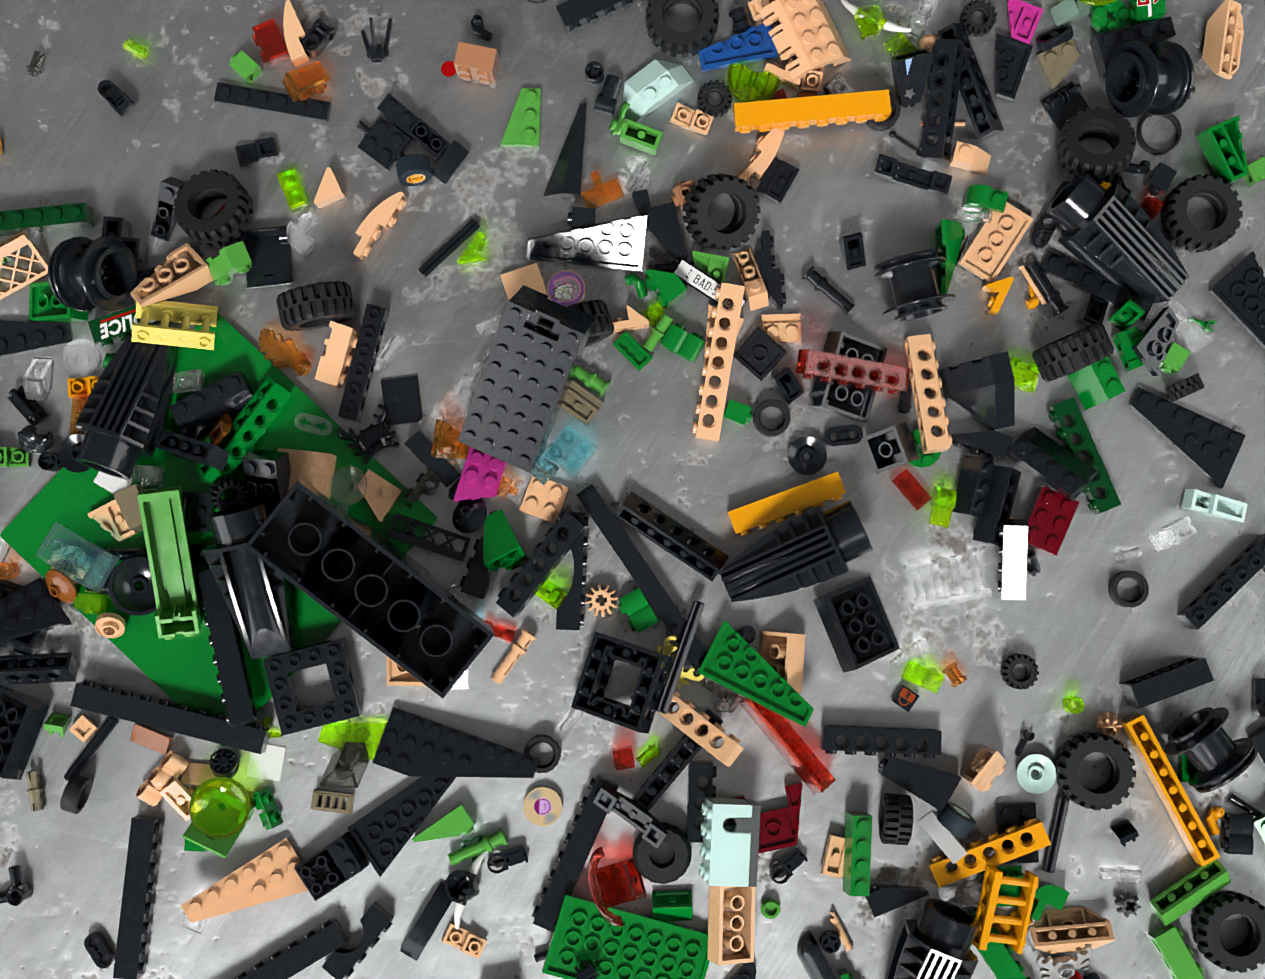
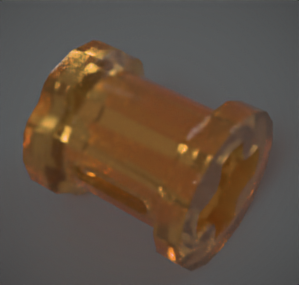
M0 563V579L10 580L18 577L20 572L17 564Z
M956 662L951 663L941 671L949 678L953 688L967 679L966 675L963 676L958 669Z

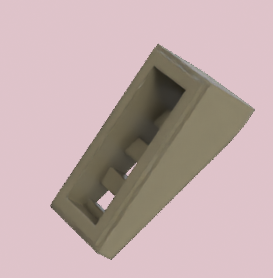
M316 788L313 790L310 809L352 814L355 794ZM319 795H323L321 805L318 804ZM328 796H331L330 806H326ZM336 797H339L338 807H334ZM344 798H347L346 809L342 808Z

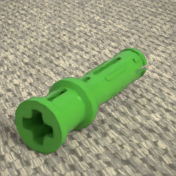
M577 365L573 375L584 382L585 387H591L599 392L600 396L605 394L611 381H605L597 376L596 372H589Z
M500 828L498 832L492 835H484L482 840L449 853L448 857L453 866L482 852H492L494 848L503 844L506 846L508 845V840L503 829Z

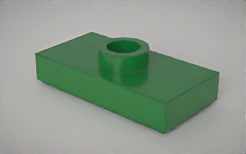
M627 331L612 343L639 372L653 359Z

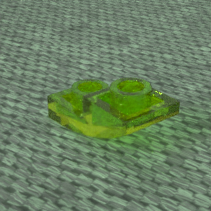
M294 167L276 174L292 213L310 206Z

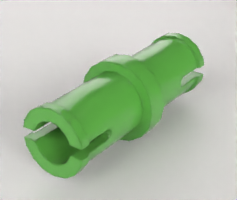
M663 313L656 326L651 328L652 332L642 346L653 352L674 319Z

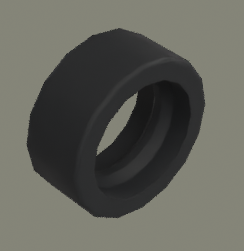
M891 93L889 95L893 110L892 116L886 122H876L874 119L867 120L865 123L873 130L884 131L890 129L900 116L901 107L899 101Z
M768 399L761 402L753 414V423L756 430L767 437H775L782 434L790 423L788 407L776 399ZM775 407L782 412L783 422L778 428L767 429L762 425L760 415L765 408Z
M1121 571L1111 578L1108 584V593L1115 604L1121 607L1134 608L1146 600L1149 594V585L1142 574L1136 571ZM1124 578L1135 579L1140 587L1138 596L1131 601L1122 599L1117 592V586Z
M537 735L528 741L523 753L531 756V749L535 744L539 742L549 744L554 752L553 759L547 765H538L536 770L537 773H547L558 765L561 749L554 738L547 735Z
M79 774L73 775L63 791L60 801L61 809L73 814L81 812L91 793L92 779Z

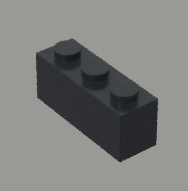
M964 455L951 512L982 519L990 480L994 471V461L984 457Z

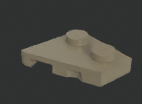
M1071 39L1036 56L1052 90L1056 88L1078 60L1080 54Z

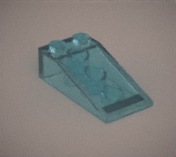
M58 522L54 523L35 555L82 586L96 592L101 591L119 560V557Z

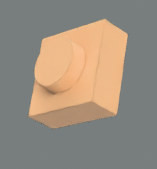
M83 714L69 730L84 743L99 727Z

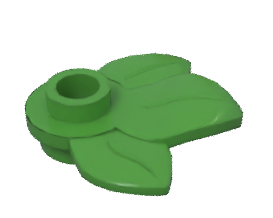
M626 101L620 106L616 119L613 118L610 123L609 129L612 135H621L626 125L624 115L630 106Z

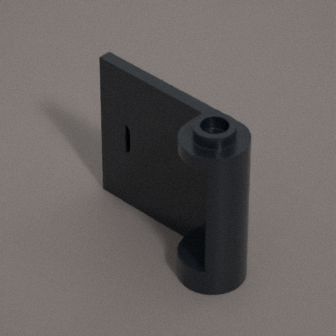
M287 225L250 229L240 234L241 237L237 242L243 241L252 261V268H249L250 270L246 272L248 289L294 284L291 238Z

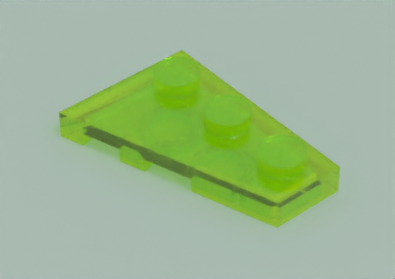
M335 722L323 725L318 742L374 760L387 722Z

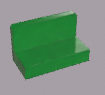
M691 890L652 891L653 918L663 921H691Z

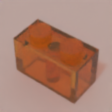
M316 61L285 73L282 83L293 102H296L298 100L304 101L316 93H324L328 89L330 78L320 61Z

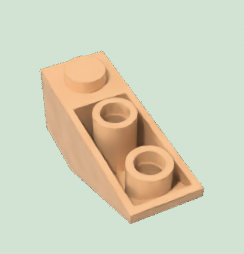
M751 249L732 253L741 286H745L744 295L750 311L769 306L767 289Z

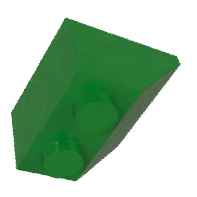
M1105 357L1067 376L1084 411L1126 391L1109 357Z

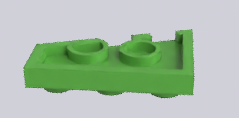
M521 88L501 146L539 147L541 89Z

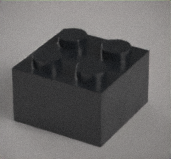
M906 422L863 437L876 474L919 459Z

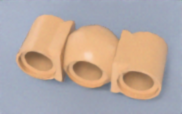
M172 750L169 751L160 762V766L156 767L149 779L147 778L138 788L136 797L151 806H156L162 798L160 794L161 789L185 771L188 766V760Z

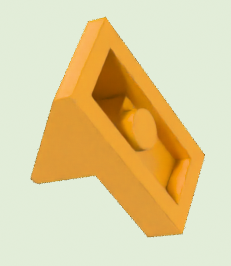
M1013 277L987 284L981 288L995 295V297L991 296L987 303L989 307L988 314L995 316L999 312L1014 280Z

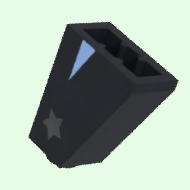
M929 48L891 57L896 98L902 107H913L915 103L921 102L934 58V52Z

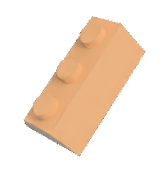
M760 631L759 654L796 692L801 693L806 634Z

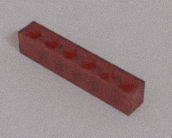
M746 697L739 702L813 794L824 792L836 780L783 716Z

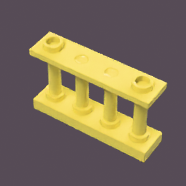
M160 301L141 307L136 302V318L141 320L140 324L132 323V342L214 350L215 332H210L209 329L210 326L216 327L218 307L172 301ZM149 320L161 321V325H148ZM169 322L182 323L181 328L169 327ZM189 325H202L201 330L189 329Z

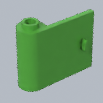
M212 786L205 790L202 799H204L202 809L197 813L182 838L226 858L251 819L256 806Z

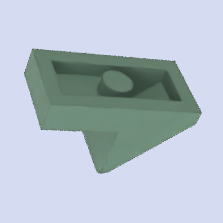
M1064 0L1049 9V13L1055 27L1090 15L1091 5L1089 0Z

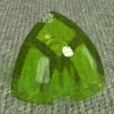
M729 64L727 73L728 87L736 99L742 102L770 100L776 93L781 80L770 72H754L745 65Z

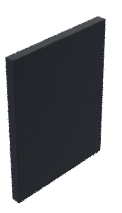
M409 376L381 380L383 403L388 411L386 425L389 420L392 421L391 426L423 422L418 377Z

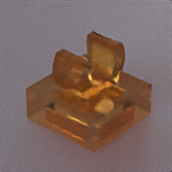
M502 476L496 495L506 498L508 493L516 496L518 488L511 486L512 479Z

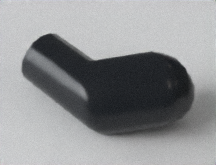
M474 15L471 20L473 34L490 42L493 33L484 29L482 16Z

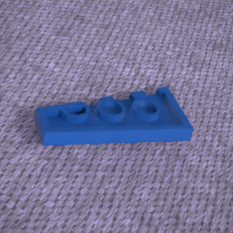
M763 22V24L757 27L753 26L739 35L731 36L728 40L717 42L698 51L701 71L705 72L777 58V50L772 41L773 37L769 35V31L772 29L771 25L765 26Z

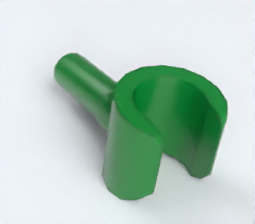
M1190 316L1187 319L1189 322L1202 326L1204 332L1215 331L1209 328V324H1217L1215 320L1202 321Z

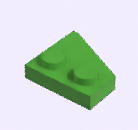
M692 251L691 255L697 268L720 283H725L729 257Z

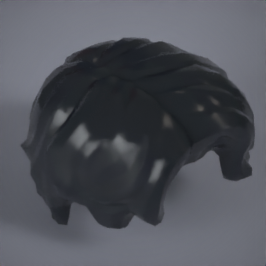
M28 425L18 432L19 444L25 452L41 454L53 446V433L51 431H48V434L45 435L37 434V428L34 425Z

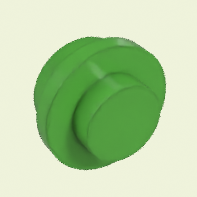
M768 898L762 902L761 913L764 917L773 919L779 915L780 905L778 901Z

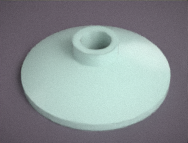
M1031 754L1020 761L1016 776L1024 790L1033 794H1040L1048 791L1055 783L1056 769L1053 762L1046 756ZM1036 769L1038 774L1033 777L1031 772Z

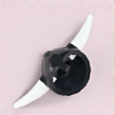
M487 851L482 852L475 859L468 871H453L445 880V892L449 899L456 902L454 911L456 929H459L461 915L467 902L479 894L480 890L476 877L479 867L488 853Z

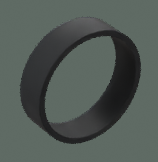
M1172 113L1162 116L1174 125L1176 139L1172 147L1165 150H1157L1150 147L1142 136L1144 121L1154 116L1148 114L1137 126V142L1149 154H1166L1179 143L1182 136L1181 124Z

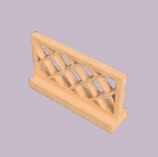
M25 229L0 242V271L1 267L13 270L12 279L0 277V281L11 283L10 289L6 291L0 290V300L48 274V263L29 238L30 235ZM28 244L32 250V256L20 255V248ZM7 255L16 257L15 265L2 264L3 258ZM18 258L30 261L29 270L17 267ZM32 262L41 263L45 269L40 272L32 271ZM15 272L28 273L27 279L24 281L14 280Z

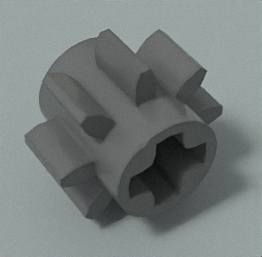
M1127 891L1126 895L1119 893L1118 901H1114L1119 906L1116 911L1119 913L1123 912L1127 918L1129 914L1136 916L1137 909L1141 908L1137 904L1139 897H1132V893Z

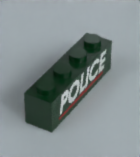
M136 306L88 321L94 343L105 348L114 345L113 342L125 341L132 332V323L140 324L141 319L136 318ZM149 320L148 325L160 326L161 321Z

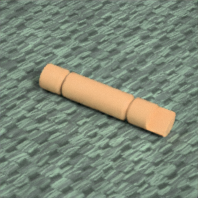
M831 911L832 917L830 920L842 944H844L846 951L852 950L853 946L849 942L850 940L842 924L839 922L835 911Z

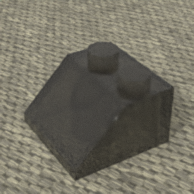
M346 742L332 755L319 783L320 786L358 788L370 761L365 742Z

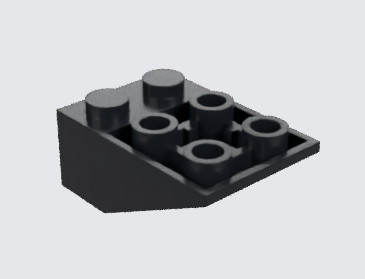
M254 449L242 457L248 503L264 502L267 514H271L288 493L291 474L289 453Z
M348 831L294 867L313 899L317 901L364 870L370 863Z

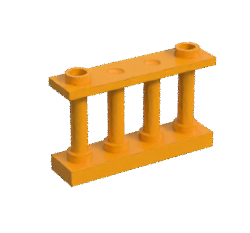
M986 866L975 916L980 923L972 943L976 948L986 950L989 942L1009 944V947L1018 954H1022L1023 947L1026 944V933L1035 892L1038 888V876L1029 870H1025L1024 878L1003 876V872L996 867ZM1000 885L1022 886L1020 897L998 895ZM998 903L1017 905L1016 916L994 914L996 905ZM992 924L1013 925L1011 936L990 934Z

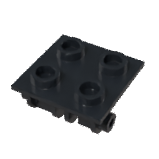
M1073 81L1040 100V103L1060 133L1070 116H1074V113L1081 110L1084 112L1085 108H1090L1080 94V90H1082L1079 83L1075 84Z

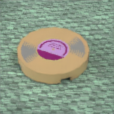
M546 786L536 787L530 791L525 797L523 804L524 814L527 819L538 826H548L556 822L561 815L563 807L560 795L551 787Z

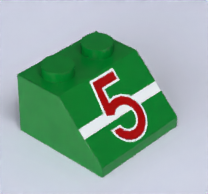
M1127 0L1130 1V8L1128 10L1130 17L1128 20H1131V26L1161 19L1166 13L1165 0Z

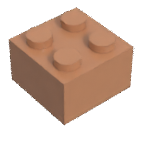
M458 42L454 60L457 75L466 81L474 79L486 85L496 83L500 64L497 49Z

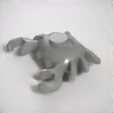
M1085 944L1084 951L1076 950V957L1059 954L1055 959H1052L1051 956L1044 959L1043 955L1039 954L1036 962L1038 966L1042 967L1039 970L1043 974L1041 978L1069 979L1075 974V971H1078L1084 978L1085 975L1082 972L1089 969L1086 965L1090 963L1088 957L1093 952L1092 948Z

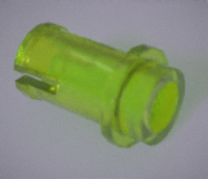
M127 38L124 41L123 48L136 55L137 59L145 60L148 57L149 50L145 45L141 46L131 38Z
M649 744V748L636 757L637 762H641L640 765L643 768L655 757H660L661 750L656 744Z

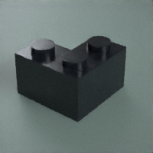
M104 216L101 237L112 236L122 240L132 251L136 262H145L147 243L139 238H129L130 222L121 217Z

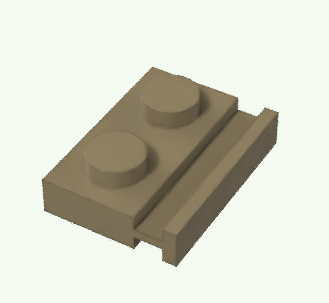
M572 380L561 408L588 426L604 403Z

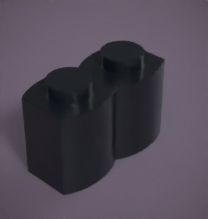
M1225 812L1224 817H1221V828L1224 829V835L1220 840L1221 848L1227 854L1253 855V815L1249 813Z

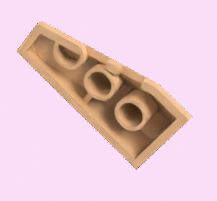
M188 243L172 251L166 257L167 260L162 265H158L155 268V272L150 277L145 278L130 293L141 307L196 291L213 281L208 265Z

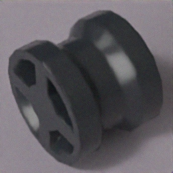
M826 930L821 934L819 941L823 950L827 953L837 952L841 946V941L836 932Z

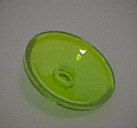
M215 777L203 782L194 791L189 805L190 817L195 827L203 834L215 838L227 837L238 832L247 822L251 811V801L247 790L238 781L228 777ZM219 803L225 804L224 810L219 809Z

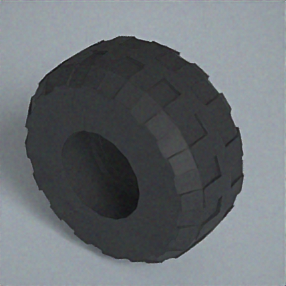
M663 822L661 824L668 832L663 842L668 843L674 849L673 858L663 864L655 862L650 856V850L653 845L641 838L644 834L640 832L634 842L632 853L634 864L644 878L653 883L667 884L678 880L686 873L691 862L692 849L687 836L681 829L675 825Z

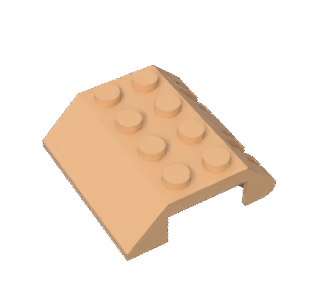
M775 0L759 10L765 26L772 25L778 20L781 23L769 31V35L773 37L772 41L778 53L782 54L780 55L781 60H787L795 54L797 56L796 60L785 67L787 71H790L788 74L792 81L801 79L809 71L833 63L834 66L851 60L823 0Z

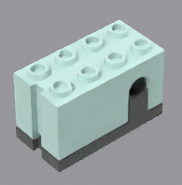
M705 798V803H702L704 823L701 824L703 843L700 844L702 863L699 864V876L709 886L757 887L761 805L754 800ZM729 818L728 822L725 825H723L725 819Z

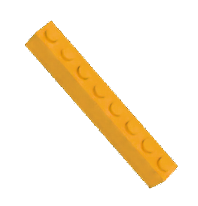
M889 89L734 103L732 108L734 132L739 131L741 134L750 133L751 130L767 132L771 128L787 130L794 126L802 129L816 124L818 127H824L828 123L844 125L849 121H855V123H864L872 119L876 122L884 121L891 114Z
M1135 713L1122 720L1124 732L1194 862L1205 866L1220 858L1144 714Z

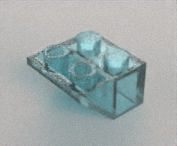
M567 425L544 457L576 479L597 451L598 446Z

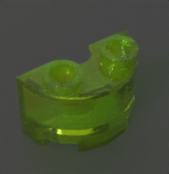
M1010 357L1015 388L1034 394L1040 376L1036 363L1025 364L1021 363L1022 360L1019 358Z

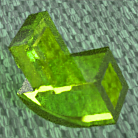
M938 486L934 487L930 502L932 508L928 524L949 528L952 511L956 503L955 490Z

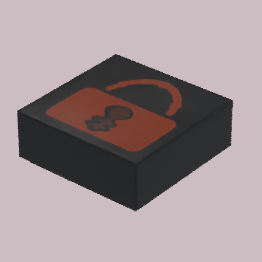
M901 685L892 702L909 712L919 698V695L906 686Z

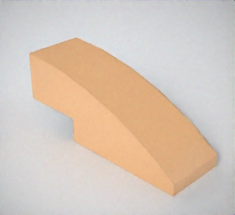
M287 0L285 2L283 20L284 37L291 60L295 66L309 61L302 45V40L306 33L290 0Z

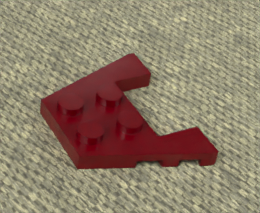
M802 782L784 785L788 806L760 812L758 854L797 845ZM740 795L730 799H745V796Z

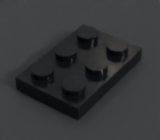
M1035 802L995 803L996 832L998 834L1005 833V829L1017 825V827L1025 825L1024 822L1029 819L1036 818L1037 820ZM1025 832L1021 835V840L1027 842L1031 839L1032 835ZM1004 840L1002 842V847L1005 849H1009L1013 845L1011 840ZM1038 850L1002 864L1038 863Z

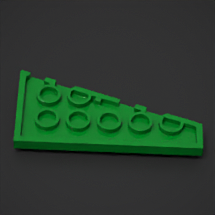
M724 620L698 674L806 727L814 708Z

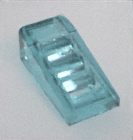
M541 456L530 474L545 485L556 475L559 467Z

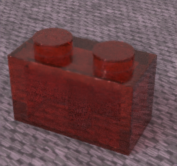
M274 19L252 27L255 33L252 35L256 46L260 45L262 49L260 56L264 63H268L273 68L291 60L286 43Z

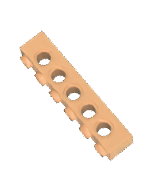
M931 334L908 336L904 340V348L923 454L944 452L952 445V437L947 431L949 420L947 414H944L945 398L941 396L940 391L942 381L937 374L939 364L938 359L934 357L935 342L931 339ZM918 353L925 354L926 360L920 359ZM921 371H926L929 374V378H924L921 375ZM925 390L931 391L933 397H927ZM928 409H933L936 412V416L929 415ZM932 427L939 430L938 436L932 433Z
M675 690L667 714H659L724 765L730 767L744 749L739 745L741 740L733 734L726 735L724 727L717 722L713 725L708 721L711 717L702 710L699 713L695 711L694 708L696 706L687 699L682 701L679 698L681 694ZM678 704L677 711L672 712L673 706ZM693 715L692 722L687 724L688 717ZM708 727V732L702 735L703 728ZM723 738V744L717 747V741Z

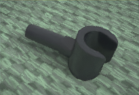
M1023 730L1020 733L1022 740L1015 755L1020 756L1027 741L1034 739V733L1030 734L1029 739L1025 737L1027 730Z

